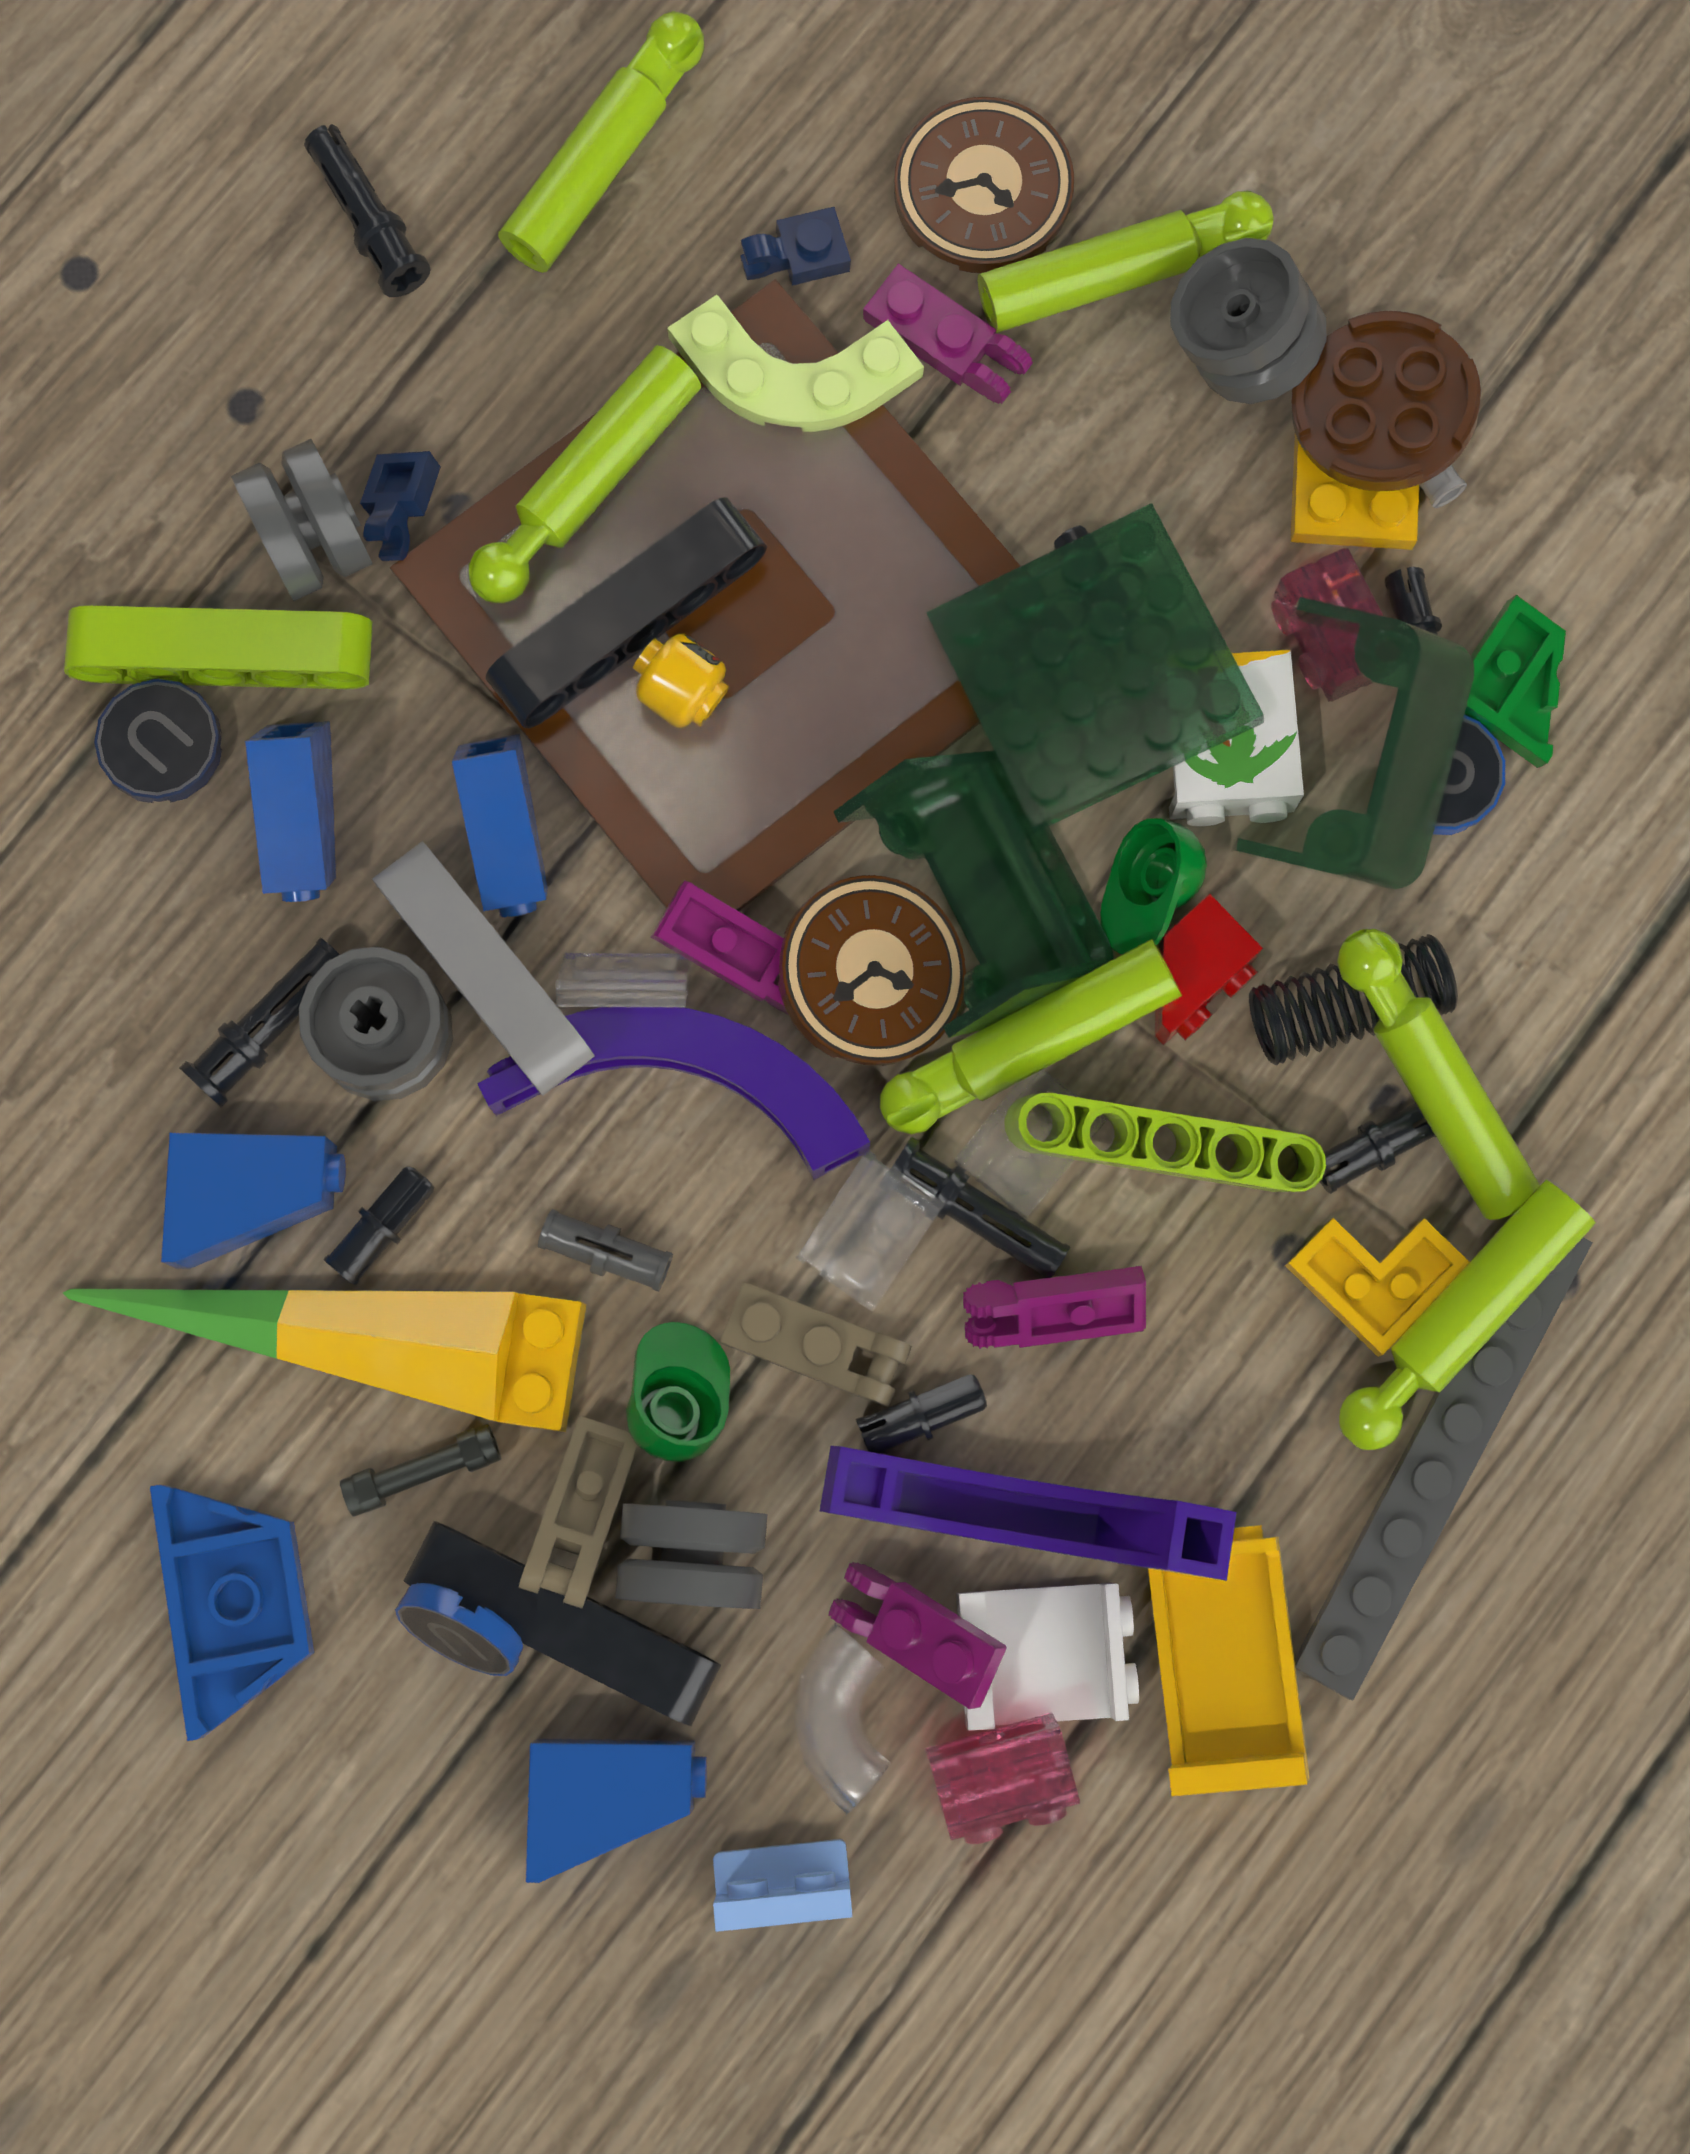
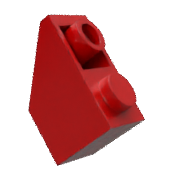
M1211 894L1207 895L1170 929L1158 946V950L1182 994L1176 1000L1155 1010V1037L1163 1045L1176 1033L1186 1041L1213 1015L1206 1006L1216 996L1224 991L1230 998L1234 997L1258 974V971L1251 964L1262 951V946Z

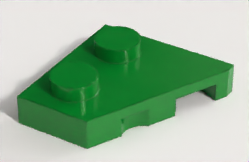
M1515 595L1506 601L1443 697V700L1462 714L1479 721L1496 739L1536 768L1548 764L1553 754V745L1548 744L1551 711L1558 708L1560 682L1557 677V669L1559 663L1563 660L1566 631L1518 595Z

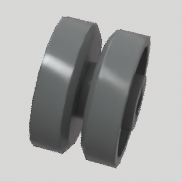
M1244 238L1224 243L1197 259L1180 279L1171 301L1170 326L1179 345L1189 359L1195 363L1200 375L1210 389L1227 401L1254 404L1278 398L1299 385L1317 365L1327 341L1326 316L1307 282H1305L1289 252L1270 240Z
M312 439L282 453L281 464L294 489L293 492L287 495H283L271 469L261 463H257L231 476L244 506L293 601L323 588L324 576L311 551L322 545L334 571L343 577H347L373 564L356 530L361 524L336 473L329 475Z
M382 947L351 949L327 961L308 982L299 1006L300 1036L311 1059L347 1092L373 1101L402 1099L426 1087L444 1067L453 1042L451 1013L439 989L432 982L429 975L406 955ZM378 1019H386L385 1025L379 1031L371 1026Z
M666 1500L665 1506L623 1504L620 1538L629 1545L661 1547L660 1560L627 1559L618 1564L615 1599L692 1606L761 1609L763 1574L754 1567L723 1565L724 1552L755 1554L764 1549L768 1514L726 1510V1504Z

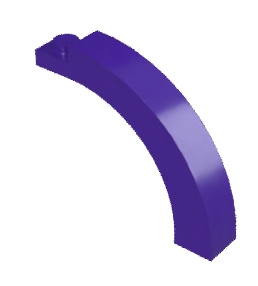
M657 1004L615 1005L588 1009L565 1016L595 1057L558 1085L581 1076L619 1068L650 1067L675 1070L699 1076L729 1089L761 1110L780 1128L795 1147L813 1180L870 1152L871 1142L853 1112L836 1091L805 1061L780 1043L750 1027L722 1016L690 1008ZM511 1056L492 1065L487 1070L489 1078L477 1083L487 1105L496 1116L540 1095L539 1091Z
M830 1446L819 1512L935 1533L1227 1581L1237 1513L1235 1511L1177 1500L1118 1494L1001 1476L842 1446Z

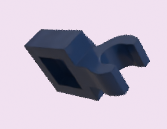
M835 207L776 220L777 237L769 234H756L741 240L744 254L740 255V259L747 280L760 279L776 272L788 270L793 286L850 272L851 259Z
M430 451L376 455L360 504L370 516L364 526V539L366 541H383L378 556L381 561L405 559L410 546L408 517L425 516L441 468Z

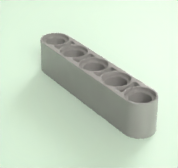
M423 841L372 878L392 907L542 1096L595 1057L576 1029Z

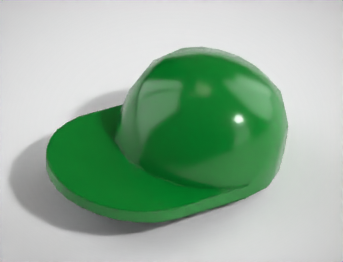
M1147 818L1134 825L1123 838L1114 858L1100 911V923L1104 938L1108 945L1117 953L1124 954L1151 939L1157 945L1169 928L1174 910L1188 903L1199 892L1205 879L1207 861L1205 849L1192 831L1170 820Z
M668 1322L651 1328L640 1340L635 1351L632 1391L626 1408V1418L630 1435L635 1443L649 1455L664 1461L683 1462L701 1456L716 1441L724 1429L729 1412L730 1365L725 1351L711 1335L687 1323Z

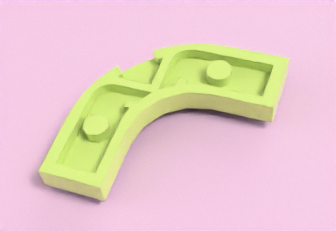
M715 295L667 328L669 340L712 395L737 415L762 426H765V422L781 426L802 427V432H816L840 427L871 413L921 379L924 372L922 363L888 320L834 356L817 363L792 364L767 354L750 338L718 295Z

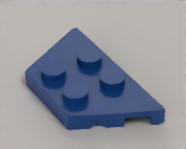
M167 1485L150 1486L186 1736L187 1741L204 1738L315 1652L294 1522Z

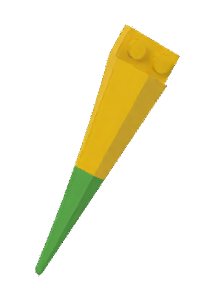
M69 1289L63 1292L70 1300L492 1421L566 1432L587 1305L580 1301L517 1292Z

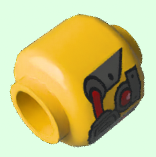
M677 634L671 637L665 644L654 638L633 666V669L641 674L635 692L637 699L676 728L686 727L692 722L699 727L702 726L730 687L723 681L726 672L723 661L686 634Z

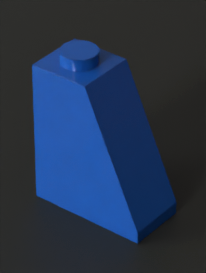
M330 721L267 725L245 741L263 894L281 893L282 901L285 902L314 900L320 897V890H326L336 879Z
M516 734L459 745L452 759V766L483 912L499 909L501 917H513L537 910L536 902L547 899L548 886L521 736Z
M170 1133L161 1262L176 1269H191L334 1209V1192H343L345 1186L346 1163L344 1154H337V1145L325 1136Z
M536 1739L531 1742L526 1883L545 1881L690 1815L694 1809V1798H706L707 1757L695 1756V1741Z

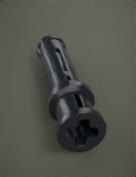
M330 124L328 129L325 125L314 129L305 139V149L325 177V181L352 222L355 229L354 244L361 255L370 258L379 273L378 284L382 292L388 297H401L415 291L429 277L431 268L424 256L415 253L405 237L406 226L402 218L392 211H387L381 203L358 161L346 145L347 143L342 137L339 128Z
M321 937L316 941L317 944L277 981L272 989L237 1024L232 1020L228 1024L224 1022L218 1028L220 1036L194 1063L185 1061L179 1067L183 1073L220 1107L228 1101L226 1093L252 1067L260 1069L266 1063L264 1059L268 1054L264 1050L299 1016V1006L308 982L275 1015H271L272 1012L308 976L313 977L327 961L340 955ZM261 1024H265L252 1038L250 1037ZM233 1054L234 1056L214 1076H212V1073L230 1055Z
M912 1136L881 1185L889 1190L896 1186L928 1207L927 1214L934 1219L939 1217L943 1220L947 1215L990 1242L993 1246L1043 1275V1278H1052L1067 1255L1070 1246L1059 1242L1021 1217L1018 1213L1008 1209L967 1183L970 1176L965 1174V1169L960 1166H956L953 1169L921 1150L920 1141ZM911 1168L936 1182L937 1186L933 1187L911 1172ZM960 1197L967 1203L971 1204L974 1207V1209L969 1210L962 1204L955 1201L956 1198ZM982 1215L990 1216L1029 1241L1031 1245L1026 1246L982 1218Z

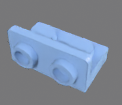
M842 1839L720 1851L713 1857L716 1888L713 1908L716 1932L852 1917L846 1843Z

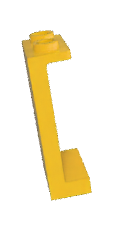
M1262 1525L1234 1528L1227 1581L1148 1568L1172 1763L1168 1768L1171 1796L1307 1785L1310 1776L1279 1536L1264 1538Z

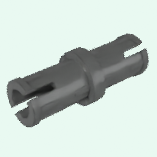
M551 1209L538 1240V1248L548 1249L591 1265V1273L604 1276L607 1271L652 1287L653 1290L658 1292L665 1281L673 1257L671 1252H664L621 1236V1228L608 1224L605 1229L560 1214L554 1209ZM584 1240L633 1259L628 1261L597 1248L579 1243V1241Z

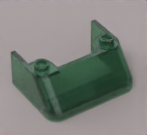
M1299 597L1292 608L1290 619L1356 634L1353 654L1355 664L1360 673L1374 683L1398 688L1367 812L1365 815L1336 809L1319 815L1313 820L1307 830L1301 853L1241 838L1234 839L1231 851L1382 888L1399 889L1406 887L1421 875L1426 863L1474 678L1473 660L1468 651L1460 644L1401 620Z
M992 750L904 759L833 811L838 823L875 818L879 825L880 838L891 852L911 860L922 858L927 860L980 963L969 970L964 976L963 996L969 1010L943 1026L948 1038L979 1031L1114 959L1111 944L1017 766L1003 753Z

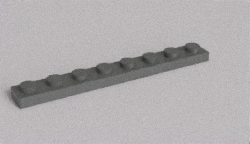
M1583 1237L1440 1393H1434L1294 1659L1296 1670L1352 1701L1354 1700L1593 1242Z

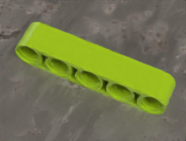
M78 606L70 609L68 614L64 672L71 678L92 683L136 684L152 679H162L194 686L358 689L369 685L373 622L359 614L333 611Z
M1038 1093L1021 1097L1015 1100L1008 1108L1004 1119L1005 1132L1009 1141L1018 1149L1029 1153L1264 1191L1305 1192L1320 1182L1326 1169V1158L1321 1146L1313 1138L1303 1134L1056 1093ZM1036 1105L1044 1107L1052 1118L1053 1127L1051 1132L1042 1141L1035 1139L1027 1128L1026 1119L1028 1113ZM1100 1115L1106 1117L1112 1123L1115 1135L1113 1143L1105 1151L1099 1150L1090 1138L1092 1122ZM1161 1126L1168 1127L1176 1139L1175 1152L1166 1161L1162 1160L1153 1148L1155 1132ZM1224 1136L1229 1137L1237 1148L1236 1162L1227 1171L1218 1164L1215 1152L1218 1142ZM1285 1147H1290L1298 1159V1169L1290 1180H1286L1278 1169V1157Z

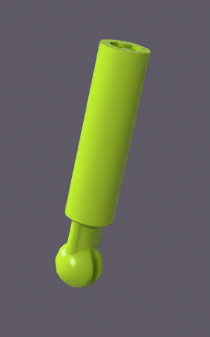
M672 11L663 14L652 22L646 35V41L627 67H621L615 72L503 225L498 234L501 243L524 265L542 273L550 269L666 109L665 99L683 74L700 62L704 52V34L694 18L687 14Z
M1237 191L1224 198L1219 205L1187 215L1178 210L978 275L977 282L988 324L996 329V333L1185 273L1197 259L1221 244L1244 238L1266 240L1272 232L1273 212L1269 203L1262 196L1251 191Z
M656 345L517 503L515 507L521 522L518 529L506 542L486 544L474 553L469 563V581L472 589L481 598L491 603H505L523 594L530 580L528 564L530 559L544 544L557 548L564 547L701 389V383L697 375L679 356L663 346Z
M1361 929L1354 932L1345 939L1339 951L1337 965L1342 979L1355 990L1365 993L1380 1018L1373 1028L1376 1037L1484 1218L1496 1220L1514 1214L1540 1186V1183L1431 998H1416L1401 973L1403 956L1399 944L1390 935L1377 929Z
M1151 939L953 1044L951 1052L913 1072L897 1074L885 1085L880 1095L881 1113L887 1124L896 1131L911 1135L925 1132L937 1119L975 1099L984 1101L1176 1000L1182 994L1157 946Z
M1544 1180L1390 1348L1397 1369L1380 1387L1358 1389L1346 1397L1339 1414V1425L1342 1434L1357 1448L1362 1450L1384 1448L1395 1441L1402 1428L1403 1414L1401 1407L1418 1389L1440 1393L1596 1224L1595 1220L1561 1189L1550 1181Z

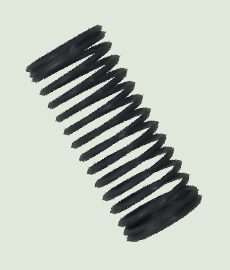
M1427 934L1426 937L1421 936L1418 941L1411 939L1407 945L1398 943L1400 949L1405 952V965L1402 963L1401 972L1415 997L1417 998L1418 994L1413 981L1411 962L1420 978L1425 997L1431 998L1441 1016L1443 1014L1446 1015L1448 1012L1452 1013L1457 1007V984L1449 957L1440 941L1436 937ZM1413 945H1416V946H1417V947H1416V956H1415V954L1411 951V947H1412ZM1428 947L1431 949V951H1432V953H1433V955H1434V957H1435V959H1436V962H1437V964H1438L1440 973H1439V971H1438V968H1437V966H1436V963H1435L1434 959L1432 958L1431 954H1430L1429 951H1428ZM1332 963L1327 966L1325 971L1317 967L1312 975L1303 971L1298 979L1289 976L1285 983L1275 980L1271 988L1262 984L1257 988L1252 987L1249 992L1250 1014L1258 1041L1268 1061L1276 1066L1279 1062L1283 1064L1287 1057L1293 1061L1297 1055L1296 1046L1299 1052L1307 1057L1310 1052V1043L1316 1051L1321 1052L1324 1047V1040L1327 1045L1334 1049L1338 1042L1337 1035L1345 1044L1349 1043L1351 1032L1359 1040H1362L1364 1037L1365 1029L1368 1033L1375 1036L1373 1028L1380 1019L1366 997L1372 1019L1371 1027L1364 1012L1359 991L1352 988L1342 979L1338 966ZM1332 969L1337 973L1338 989L1330 977ZM1318 974H1321L1324 978V992L1316 981ZM1304 978L1310 981L1311 998L1303 986ZM1291 982L1297 986L1298 1004L1289 989ZM1344 985L1355 1010L1359 1032L1354 1025L1349 1011ZM1277 986H1280L1283 990L1285 1010L1276 995ZM1331 991L1333 992V995L1340 1010L1345 1035L1341 1030L1340 1024L1335 1013ZM1318 996L1320 998V1001L1322 1003L1329 1023L1331 1038L1328 1035L1325 1024L1323 1022L1318 1002ZM1304 1000L1307 1004V1007L1312 1017V1021L1316 1031L1317 1041L1314 1038L1313 1032L1309 1024ZM1291 1006L1296 1015L1301 1030L1304 1046L1301 1043L1300 1037L1295 1026ZM1264 1011L1270 1025L1274 1044L1271 1040L1268 1028L1266 1026ZM1283 1024H1284L1285 1031H1286V1034H1287V1037H1288V1042H1289L1290 1049H1289L1288 1046H1287L1286 1036H1285Z

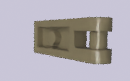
M746 1282L742 1283L720 1343L885 1407L890 1406L896 1390L890 1385L898 1364H906L912 1348L909 1344L895 1338L868 1330ZM856 1348L874 1354L866 1377L848 1371Z
M579 1415L528 1556L519 1588L536 1594L539 1593L540 1588L564 1595L563 1603L583 1608L638 1447L628 1431ZM554 1547L579 1555L574 1570L549 1562Z

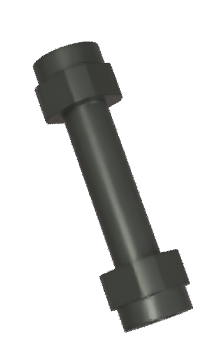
M487 1423L456 1434V1443L384 1471L375 1473L373 1468H368L340 1480L342 1495L350 1514L355 1517L386 1506V1497L461 1468L467 1467L469 1472H474L500 1461V1450L491 1427Z

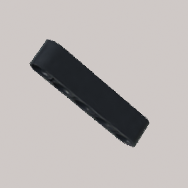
M728 497L714 500L504 653L488 669L485 679L524 728L535 727L549 719L636 655L654 638H659L747 573L762 559L767 550V545Z
M433 1521L403 1580L406 1584L411 1586L417 1583H428L456 1591L459 1596L463 1597L459 1606L474 1613L478 1606L490 1609L512 1626L521 1637L523 1644L669 1718L692 1726L721 1664L588 1596L583 1608L563 1603L564 1595L540 1588L538 1594L519 1588V1583L525 1564L451 1527Z

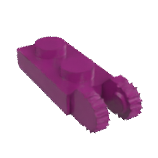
M899 263L863 308V319L865 322L876 328L888 320L915 356L958 385L966 384L993 403L1002 404L1011 393V387L1004 381V378L994 373L989 367L978 363L985 354L1009 369V371L1011 370L1019 375H1024L1033 364L1032 358L1026 352V349L1016 344L1008 336L997 334L995 328Z
M684 880L653 931L651 938L757 1001L765 1000L771 1006L788 1015L780 995L779 986L774 984L779 974L780 952L784 938Z
M1142 1266L1015 1282L1013 1286L1000 1280L986 1281L984 1284L980 1282L976 1285L972 1284L970 1288H966V1292H963V1308L966 1309V1313L971 1314V1318L968 1317V1322H965V1339L973 1347L978 1346L979 1349L981 1347L988 1349L989 1346L996 1348L1019 1345V1348L1142 1332L1146 1329V1279Z
M858 1562L849 1563L844 1575V1579L847 1580L846 1582H849L868 1596L883 1600L878 1615L875 1616L852 1601L834 1599L828 1612L831 1619L841 1624L848 1631L867 1637L866 1643L966 1708H981L1007 1649L1006 1645L906 1582H895L886 1575L879 1573L878 1570Z

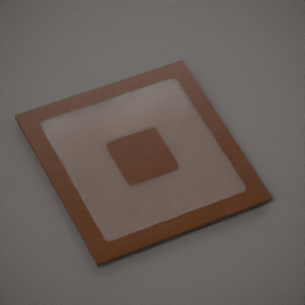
M776 279L731 311L750 338L772 357L792 364L817 363L838 354L837 350ZM679 351L675 353L689 366ZM699 379L701 389L564 547L557 548L544 544L528 562L530 580L523 594L518 598L505 603L485 601L472 589L469 581V563L479 548L490 543L506 542L518 529L521 522L515 506L594 415L409 552L404 560H399L393 564L390 569L666 909L680 884L686 880L735 910L740 911L1083 644L1084 639L884 405H881L864 417L840 427L816 432H802V427L781 426L765 422V426H762L739 416L715 398ZM728 497L767 545L764 556L747 573L657 638L658 641L665 644L671 637L677 634L689 635L725 664L726 672L723 681L730 687L704 724L699 727L692 722L683 728L673 727L637 699L635 692L641 674L635 671L633 666L644 651L642 649L549 719L535 727L524 728L485 679L491 665L516 644L706 505L719 498Z

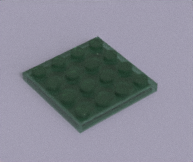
M1152 503L926 612L928 621L1034 833L1264 723V714Z

